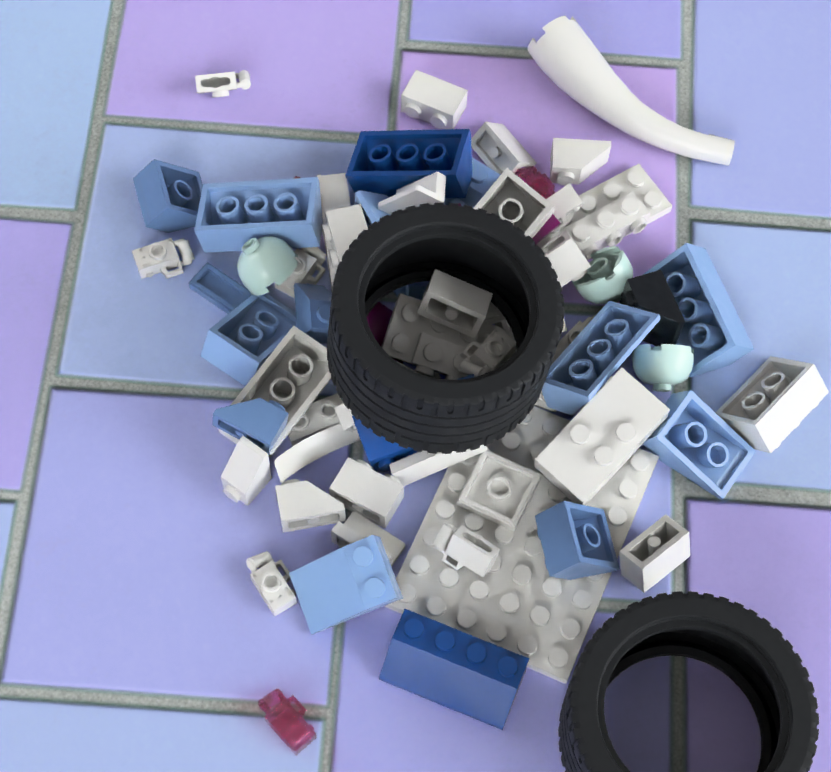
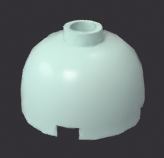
M277 237L251 238L242 246V253L237 264L239 277L251 294L256 296L270 292L266 287L274 282L279 286L292 274L298 264L294 257H298V255L290 245Z
M611 246L591 254L590 256L593 260L589 262L591 267L587 269V273L581 279L572 281L579 294L585 300L594 304H606L608 301L619 302L627 279L633 278V268L624 251H621L617 246Z
M651 344L638 345L632 352L633 369L643 383L653 385V391H671L672 385L681 384L688 379L693 368L694 348L691 349L690 346L661 344V346L651 347Z

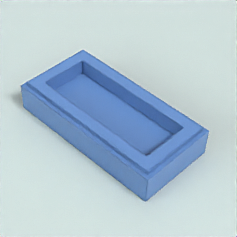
M208 262L188 283L190 289L227 314L253 295L247 288Z

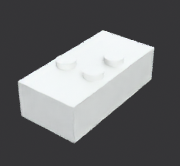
M621 367L535 458L534 467L573 503L586 505L667 419L670 409Z

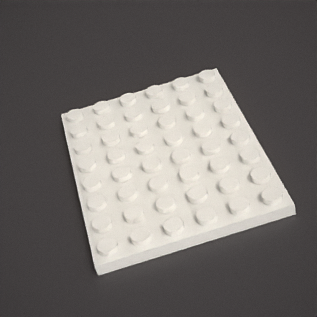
M534 406L530 413L526 415V418L520 424L517 423L514 430L510 433L506 432L505 436L499 440L495 439L493 443L488 445V448L494 453L539 472L534 467L535 458L565 428L570 420ZM640 448L586 504V506L604 509L617 559L659 456ZM481 453L448 467L396 577L403 599L388 604L385 607L403 614L404 609L410 610L529 658L527 668L566 684L612 572L572 580L549 576L545 566V556L541 540L537 534L538 528L535 515L562 501H572L544 475L541 476V480L515 531H512L456 505V500ZM444 523H450L457 528L464 526L473 533L481 535L486 541L500 549L492 568L484 577L474 573V571L466 566L456 570L442 561L444 553L435 548L433 541Z

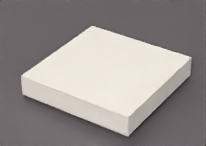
M490 450L481 453L456 500V505L515 531L541 480L542 474Z

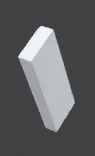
M481 445L480 448L475 450L466 449V452L461 453L452 451L451 454H442V452L433 454L422 450V452H416L393 462L389 466L392 475L401 482V485L406 486L487 451L489 448L488 445Z

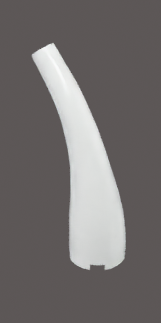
M566 15L554 19L542 28L545 34L537 42L534 38L530 41L528 53L541 70L562 91L599 118L630 136L660 149L697 160L729 166L734 151V140L711 134L707 135L682 127L643 104L615 74L573 16L570 20Z

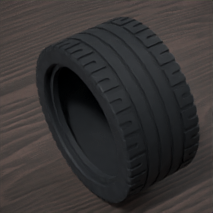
M426 203L420 204L419 207H415V205L406 207L403 211L400 209L392 212L390 216L386 215L380 218L379 222L375 221L369 225L368 230H363L358 235V239H354L349 245V250L345 251L342 261L339 262L333 281L327 337V360L333 385L336 386L339 397L343 398L346 408L351 409V414L357 420L360 419L361 424L367 429L371 428L374 434L379 437H385V440L393 444L396 442L400 447L406 449L410 447L418 452L424 450L427 453L437 454V452L451 454L452 451L461 453L466 452V449L475 450L480 448L481 445L487 446L493 443L495 439H501L505 436L506 432L510 433L514 430L517 423L520 424L526 418V415L530 413L540 396L563 330L564 298L561 294L562 288L560 282L557 281L556 271L551 268L552 264L548 257L544 256L543 250L535 245V241L530 236L524 235L525 232L519 227L515 228L510 221L502 220L500 216L494 213H486V210L480 208L478 210L473 209V206L469 205L458 206L457 203H449V205L434 203V205ZM437 269L493 294L491 302L507 320L516 341V352L498 368L477 377L460 380L432 378L416 373L390 357L376 341L369 327L367 316L373 307L386 295L409 284L430 281L434 270Z
M682 591L672 592L669 595L662 593L657 594L654 598L652 596L643 598L641 602L638 603L636 601L628 605L627 609H621L615 613L614 618L610 617L605 621L602 628H598L593 634L592 639L588 641L583 653L580 655L564 697L559 718L558 736L560 737L559 751L562 752V766L565 767V772H630L618 757L607 732L604 715L606 688L621 672L640 661L659 656H683L702 661L720 670L747 697L756 715L761 736V754L757 772H808L813 763L812 758L815 756L817 749L815 742L819 736V729H817L819 713H816L818 704L817 698L813 695L815 692L813 684L808 679L810 675L806 667L802 666V659L798 653L792 650L793 646L788 640L785 641L782 637L783 634L777 628L771 627V623L764 617L761 619L757 616L758 613L751 609L743 608L744 605L738 602L732 603L729 602V599L721 596L717 598L713 594L704 593L701 595L698 592L692 591L684 594Z

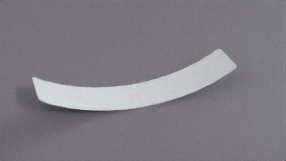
M338 423L297 443L274 460L280 482L283 483L295 472L322 456L360 441L358 431H343L341 423Z

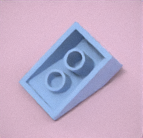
M267 293L259 296L251 295L208 330L200 356L246 386L293 325L297 327L296 312Z
M692 390L673 393L665 403L670 409L667 419L652 433L643 445L652 454L659 456L658 459L718 499H723L756 451Z
M371 535L341 547L289 573L311 635L403 599L381 538L376 535Z

